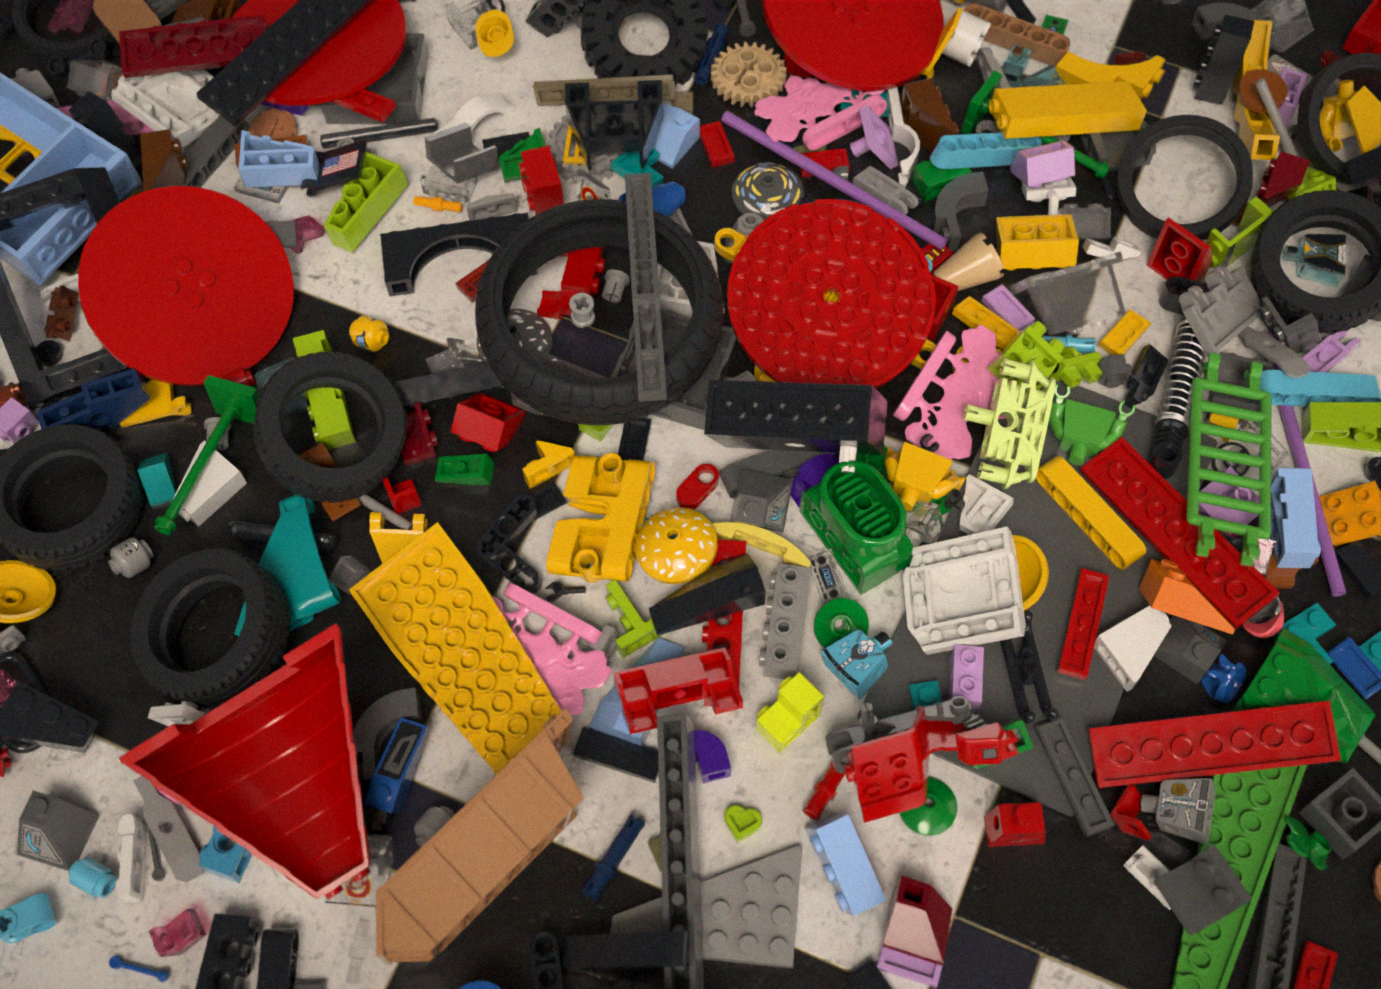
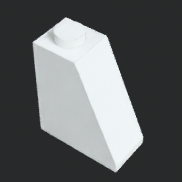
M205 440L200 444L177 492L206 444ZM214 450L178 513L179 516L186 522L192 520L199 527L247 484L241 472Z
M1148 606L1097 637L1094 649L1127 692L1132 690L1171 628V624L1165 612Z

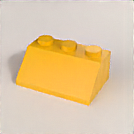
M1071 214L996 217L997 254L1003 269L1066 268L1068 266H1076L1079 239Z

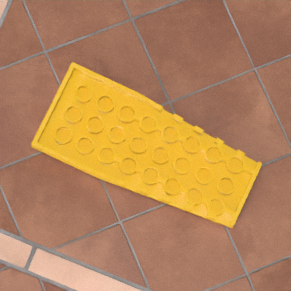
M438 522L349 589L393 654L421 684L426 693L437 703L443 713L454 723L459 732L471 743L476 752L487 762L496 775L543 730L542 726L554 714L558 716L562 712L487 587Z

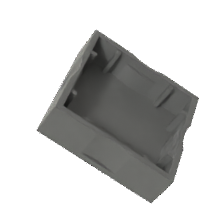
M407 33L405 47L396 63L381 78L364 88L395 101L396 108L383 123L332 102L321 103L326 123L394 124L420 120L428 61V49L424 33Z
M660 308L663 351L665 355L680 340L691 319L674 311ZM634 322L629 331L628 343L619 356L611 377H618L637 371ZM722 325L720 339L714 356L698 381L675 402L651 415L701 430L705 429L709 380H724L727 377L738 347V340L733 328Z

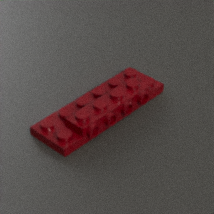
M264 16L227 17L221 20H202L195 23H177L176 25L169 26L157 25L151 28L119 31L122 74L125 78L227 66L266 31Z

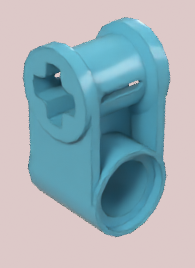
M47 893L35 894L17 904L0 910V939L12 944L54 927L57 922L49 895Z

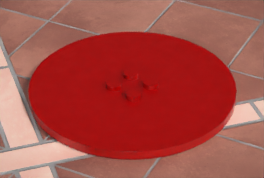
M248 0L236 11L232 18L263 15L267 30L299 0ZM371 1L264 101L292 106L315 105L350 96L373 84L391 69L405 47L407 22L399 1Z
M762 0L764 16L771 34L782 50L795 63L828 83L853 90H887L914 80L932 62L944 28V16L939 0Z
M160 187L141 192L119 203L98 222L85 243L78 269V289L82 310L89 327L102 346L129 369L135 368L141 375L149 379L172 385L203 386L208 375L219 378L242 367L245 372L262 361L276 346L282 337L292 311L294 296L293 276L288 257L278 237L269 225L249 207L225 194L200 187Z

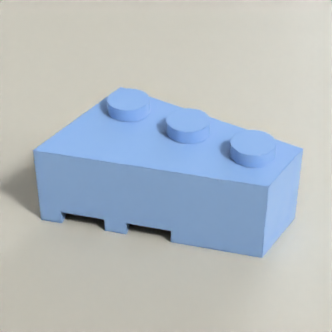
M242 130L239 172L246 188L301 185L304 179L318 180L320 163L313 146L287 140L283 143L271 140L269 136L257 137L250 135L248 131Z
M1278 468L1271 481L1270 538L1277 568H1311L1316 558L1320 556L1321 546L1317 535L1312 469Z
M834 813L804 827L814 851L818 854L823 864L822 869L829 883L832 882L837 892L834 896L842 912L846 910L847 914L855 916L886 901L849 814Z

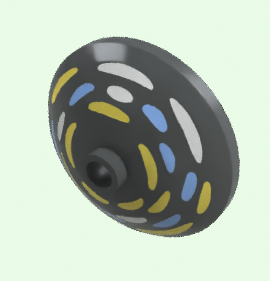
M759 163L749 166L738 174L732 185V201L738 212L742 215L745 213H757L764 220L791 205H800L801 198H804V187L798 175L788 167L776 163Z

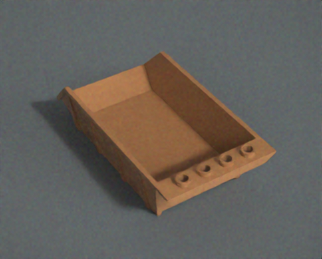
M566 708L558 716L554 714L542 726L543 730L376 891V956L385 965H391V962H429L431 959H435L577 817L574 809L584 797L558 754L567 745L573 724V718Z

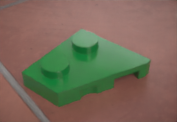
M536 128L533 131L534 134L524 141L520 140L514 145L513 149L506 151L498 157L504 183L525 178L521 177L518 163L522 162L521 152L545 146L540 128Z

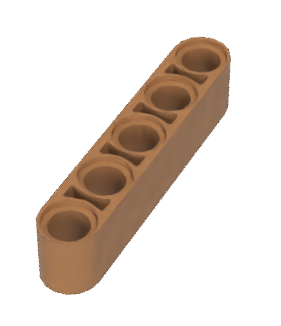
M969 4L964 8L965 12L991 23L986 35H980L984 37L986 42L1011 51L1016 48L1015 45H1018L1019 48L1024 47L1022 55L1027 51L1024 56L1051 66H1056L1069 51L1071 42L1065 35L979 4Z

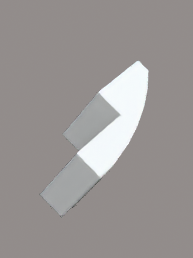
M1113 237L1110 246L1086 238L1082 246L1087 254L1111 259L1138 257L1141 253L1137 245Z

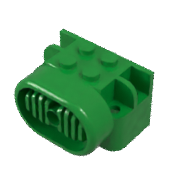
M849 460L848 462H840L827 470L821 482L802 492L800 503L801 515L860 595L910 566L913 558L911 556L913 547L910 539L905 534L907 529L905 506L876 468L862 461ZM845 466L855 468V473H844L841 471Z

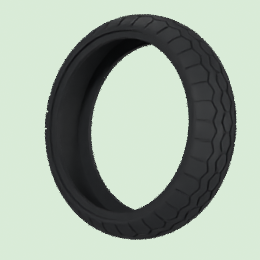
M589 199L555 206L519 225L500 243L482 273L475 301L477 335L489 366L501 383L518 399L533 409L562 421L583 425H613L647 417L669 406L683 396L698 381L708 367L718 346L723 324V298L720 283L712 262L696 239L674 220L653 210L657 263L668 270L680 283L689 299L693 312L687 329L680 340L664 355L667 400L639 402L637 371L618 377L595 379L581 378L555 371L541 364L525 352L507 326L510 307L516 293L527 278L548 261L571 251L592 247H611L629 250L626 201Z

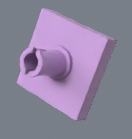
M868 104L861 107L859 111L865 137L850 143L853 154L859 157L861 154L872 150L890 169L898 166L899 163L890 127Z
M1231 466L1223 471L1224 473L1238 475ZM1211 481L1200 490L1202 492L1259 503V498L1251 489ZM1199 502V512H1206L1212 518L1247 525L1258 516V514ZM1221 531L1231 537L1236 535L1234 533Z

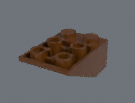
M191 0L178 5L171 24L204 17L205 20L209 21L221 20L227 17L232 18L242 5L240 0Z
M932 78L904 84L901 101L903 123L917 133L922 146L933 152L942 136L959 135L958 126L955 122H952L949 108L946 104L944 105L940 89L935 87Z

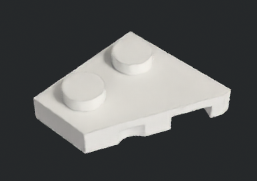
M969 474L966 478V489L963 498L965 507L962 508L960 517V530L968 535L993 530L1013 505L1014 498Z

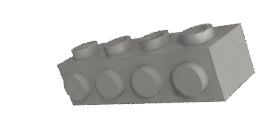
M778 563L777 573L771 572L769 589H774V597L768 598L766 614L771 615L770 624L764 623L762 640L767 641L766 650L761 649L759 666L764 667L763 677L785 680L789 676L793 678L798 674L811 567Z

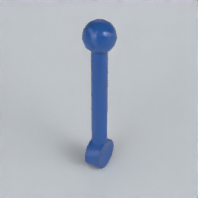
M113 956L109 960V966L113 969L125 968L157 977L160 982H165L169 979V972L167 970L156 971L124 962L118 956Z

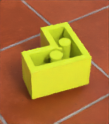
M800 672L793 678L789 676L783 680L778 687L777 702L771 707L766 705L756 716L758 718L756 720V730L779 753L821 716L824 696Z

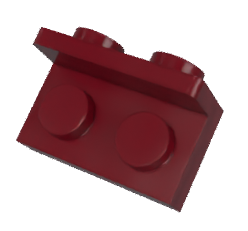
M419 401L414 403L416 410L406 413L407 433L401 451L405 465L436 457L434 446H437L438 442L434 430L428 431L427 425L431 424L427 409H421Z

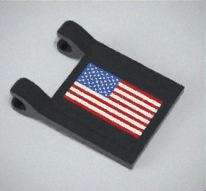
M365 139L325 152L315 151L320 163L318 180L304 179L301 182L300 188L302 190L308 188L306 195L313 197L319 190L361 178L367 146Z

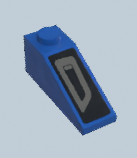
M400 718L373 774L364 802L365 805L389 813L403 810L429 726Z

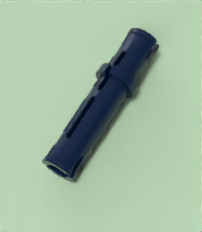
M723 23L715 25L712 36L706 42L705 53L694 75V81L699 85H706L708 83L714 58H717L719 52L724 49V41L729 28Z
M630 814L628 816V819L601 861H596L594 864L595 870L580 890L586 897H592L593 901H597L609 880H613L617 875L616 869L642 828L645 827V823L638 817L634 820V815Z

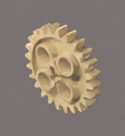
M744 42V47H740L736 43L735 49L727 47L726 53L720 51L719 58H714V64L711 65L713 89H717V95L723 94L724 101L731 98L732 105L739 101L741 107L744 106L745 102L749 103L750 107H753L754 102L771 95L778 97V91H783V84L786 83L784 60H780V54L773 55V48L766 51L765 44L757 48L756 42L753 43L752 47H749L747 42Z

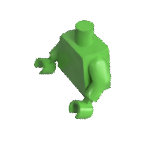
M1056 384L1054 392L1056 398L1055 401H1052L1049 425L1054 437L1059 440V448L1070 452L1068 461L1074 465H1083L1086 457L1094 458L1099 451L1105 450L1121 438L1128 423L1126 421L1127 416L1134 413L1135 404L1130 413H1124L1121 407L1125 400L1122 401L1118 408L1120 414L1118 417H1115L1116 412L1069 399H1066L1065 403H1063V399L1070 394V387L1066 385L1065 393L1061 396L1057 393L1058 384Z

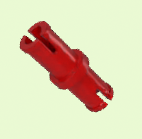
M833 761L830 763L821 781H817L814 785L815 791L803 808V813L816 821L820 819L828 802L836 797V789L845 776V772H836Z

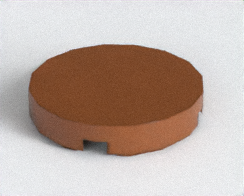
M1254 69L1247 72L1241 78L1237 87V95L1240 96V102L1249 110L1258 113H1268L1255 85V82L1260 79H1265L1277 109L1284 104L1288 89L1285 81L1278 74L1266 69Z

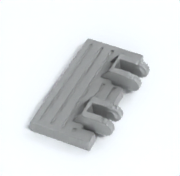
M1217 266L1213 272L1208 273L1205 277L1209 289L1207 292L1204 293L1201 287L1195 285L1179 297L1178 301L1181 304L1183 313L1207 356L1209 353H1217L1262 315L1260 308L1263 304L1243 267L1237 268L1230 273L1227 267Z

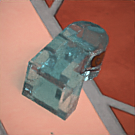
M1013 45L1006 62H1004L1001 68L1004 75L1011 74L1017 76L1016 81L1007 80L1011 88L1020 86L1032 53L1031 49Z

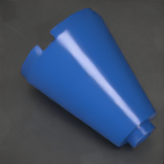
M676 182L652 186L653 210L670 217L685 203L686 192L684 188ZM626 192L620 195L618 200L625 202Z

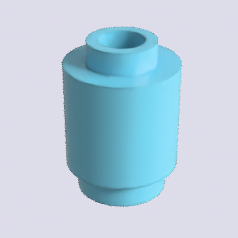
M84 857L81 860L75 861L69 870V883L94 898L107 897L116 885L117 877L113 875V871L90 857Z

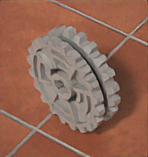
M567 116L562 117L561 123L556 122L554 124L555 130H550L549 132L550 139L548 140V145L550 146L558 175L563 174V179L566 181L573 179L574 184H579L583 181L585 185H591L592 181L602 183L603 178L610 179L613 177L612 173L614 171L610 169L611 162L625 152L592 153V170H588L583 164H563L568 131ZM574 136L572 138L570 157H574L576 141Z

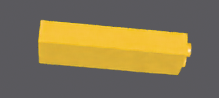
M1129 81L995 89L993 98L989 101V111L1005 139L1140 130L1147 112Z

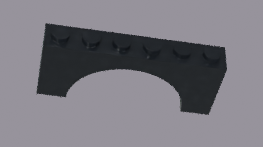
M528 212L380 234L384 279L389 297L414 293L415 282L421 270L440 255L462 249H476L493 254L500 243L514 229L529 220ZM537 270L533 272L530 276L537 275Z

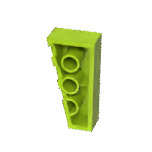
M365 151L361 178L351 180L348 184L344 185L341 190L343 195L340 201L335 202L324 224V228L334 246L353 253L404 191L408 183L400 164Z
M324 330L293 338L298 357L310 353L332 352ZM316 388L304 392L305 398L310 401V405L307 406L311 421L315 420L316 424L315 427H312L316 442H322L327 450L356 442L343 390L337 388Z
M1310 402L1301 415L1302 439L1304 443L1381 452V402Z

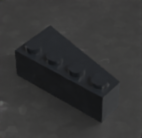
M1225 14L1221 24H1216L1212 37L1213 41L1209 42L1206 57L1202 59L1200 65V75H1196L1192 88L1196 89L1194 99L1223 105L1251 40L1254 26L1253 20Z

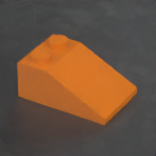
M1151 559L1139 587L1140 592L1151 608L1233 635L1235 630L1233 626L1185 576L1186 574L1178 568V564L1167 559H1162L1161 562Z

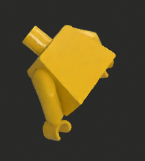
M1353 80L1339 81L1338 95L1325 98L1320 111L1322 135L1330 150L1334 152L1342 148L1343 143L1341 139L1356 136L1345 104L1358 92L1354 91Z
M904 442L902 450L900 449L899 452L892 451L889 446L887 448L885 466L888 480L894 483L893 490L895 493L901 495L900 499L906 511H912L916 502L928 505L932 499H940L953 489L960 490L966 479L965 476H956L955 470H952L950 473L953 460L910 443Z

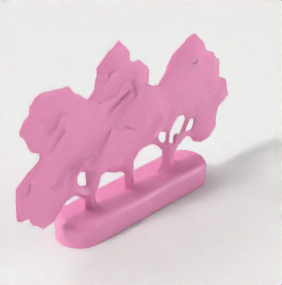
M790 76L784 86L788 92L787 96L777 97L771 95L757 101L755 115L765 119H772L765 132L773 141L792 142L797 138L802 128H808L803 134V143L808 149L816 150L863 126L859 111L861 107L868 104L880 117L887 108V102L879 95L885 90L866 91L865 93L859 90V95H856L857 99H855L851 95L853 89L836 86L831 83L821 84L815 78L804 80L801 77ZM866 94H870V95H871V96H869V97L863 99V97H864ZM849 96L850 100H846L844 97ZM841 102L853 104L838 113L834 111V107ZM831 115L830 117L816 123L815 118L820 116ZM804 119L807 124H801L800 120Z
M978 325L977 329L963 330L961 336L963 350L962 353L955 355L949 351L953 347L956 337L946 331L893 414L899 420L905 421L914 407H920L922 412L921 421L913 422L907 426L905 430L906 439L913 445L921 447L920 440L922 436L931 434L934 437L928 442V447L934 442L939 443V449L932 453L950 460L953 458L963 459L971 455L972 438L967 429V420L962 419L963 414H966V412H963L966 404L990 409L995 383L999 380L987 367L1001 352H996L995 334L983 325ZM946 358L951 361L956 370L953 374L942 380L935 374ZM962 358H967L969 362L966 364L960 360ZM931 381L944 389L943 398L933 404H929L922 396ZM940 406L941 410L936 411L933 407ZM928 410H931L936 416L937 424L935 426H932L927 418L931 415L928 413ZM1001 414L998 417V419L1006 418L1004 415ZM923 422H925V423L927 424V426H928V429H927V430L923 429V427H922Z
M509 582L503 592L504 596L518 604L519 610L516 612H504L501 601L492 596L506 619L509 618L511 622L514 618L516 619L511 628L561 710L563 711L566 708L571 717L582 713L584 710L582 689L602 687L612 670L607 666L604 651L593 650L586 653L579 651L577 641L581 638L591 644H595L602 632ZM529 612H533L547 620L541 633L537 635L530 634L523 626V619ZM518 624H520L521 629L520 632L517 633L515 627ZM553 624L572 633L571 638L562 645H558L554 638L550 636L549 631ZM570 650H572L574 652V656L572 659L569 660L567 656Z

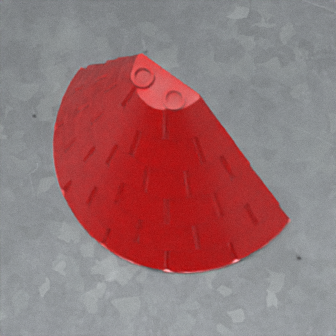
M334 624L282 656L287 663L285 666L191 724H172L119 757L122 765L125 764L131 770L151 781V785L217 827V831L249 850L253 856L285 875L287 879L311 896L319 899L325 895L327 900L342 892L344 889L341 884L350 878L356 883L371 873L368 868L371 863L367 830L363 819L361 784H359L356 744H354L351 704L348 698L342 631L337 624Z

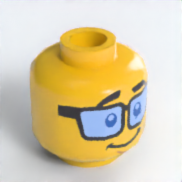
M363 315L350 326L349 331L352 342L359 348L376 352L386 345L389 340L387 325L380 319Z

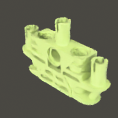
M1004 358L1000 365L1003 369L1000 368L999 374L1023 379V382L1017 384L1015 380L1007 382V378H1001L995 383L990 409L967 403L963 411L966 412V414H963V420L986 425L980 458H989V461L993 462L998 460V463L1005 464V468L981 462L978 470H981V473L977 472V479L1000 483L1003 490L1023 480H1026L1027 483H1032L1036 478L1042 455L1056 380L1053 377L1048 380L1037 369V365L1033 360L1025 364ZM1036 382L1044 386L1042 391L1036 389ZM1000 414L1007 418L1006 428L1002 427L998 422ZM1018 466H1025V472H1016Z

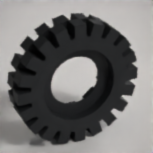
M587 0L583 9L581 23L582 51H585V60L589 68L595 66L594 74L598 78L673 75L676 90L677 82L683 86L691 79L692 72H697L704 55L708 36V24L705 23L707 16L704 8H698L699 0ZM646 12L662 19L669 31V40L665 48L654 55H637L628 51L622 45L618 33L619 27L625 18L634 13Z

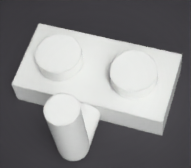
M1067 177L1064 181H1050L1043 183L1040 187H1028L1022 182V192L1026 200L1033 202L1048 199V215H1058L1059 200L1076 196V186L1071 177Z
M182 701L180 705L165 703L164 706L151 707L147 718L168 727L172 724H191L212 711L213 708L208 707L198 710V705Z

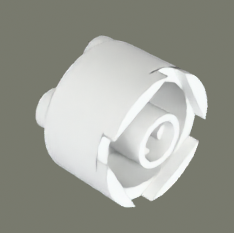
M962 11L957 28L941 54L970 67L976 56L972 52L977 53L984 40V37L980 35H986L991 23Z

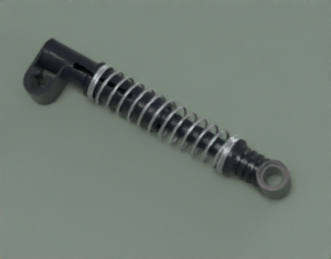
M1180 276L1168 278L1159 297V304L1162 308L1183 315L1176 328V337L1172 346L1173 352L1170 355L1171 360L1167 369L1168 375L1165 377L1166 383L1163 386L1164 391L1162 392V399L1158 408L1159 415L1155 421L1156 441L1152 457L1149 461V464L1164 479L1174 475L1183 457V441L1190 433L1191 413L1189 411H1191V408L1189 410L1186 409V405L1191 407V401L1187 400L1188 397H1191L1189 390L1192 389V380L1196 377L1201 378L1202 364L1206 357L1195 333L1192 334L1193 330L1178 300L1180 295L1187 292L1192 286L1201 287L1204 293L1209 289L1207 283ZM1184 413H1188L1189 416L1185 418Z

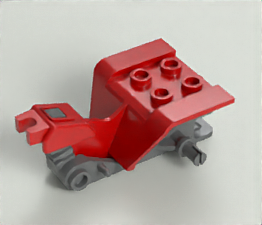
M955 696L951 700L927 707L916 706L917 710L882 720H877V717L873 715V705L865 703L866 708L864 704L860 705L862 715L859 720L860 726L854 728L846 727L832 731L825 736L827 751L833 758L836 772H845L848 782H854L864 823L918 808L926 802L929 755L935 751H957L958 759L968 765L1000 764L1002 760L1018 755V750L1014 745L1017 742V737L1013 730H1003L998 722L989 725L987 723L984 724V720H980L979 715L974 716L971 703L963 696ZM847 757V762H841V760Z

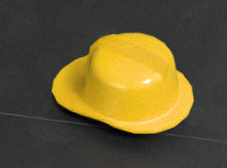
M499 10L487 11L479 17L475 30L481 52L489 57H497L507 53L514 43V33L509 17Z

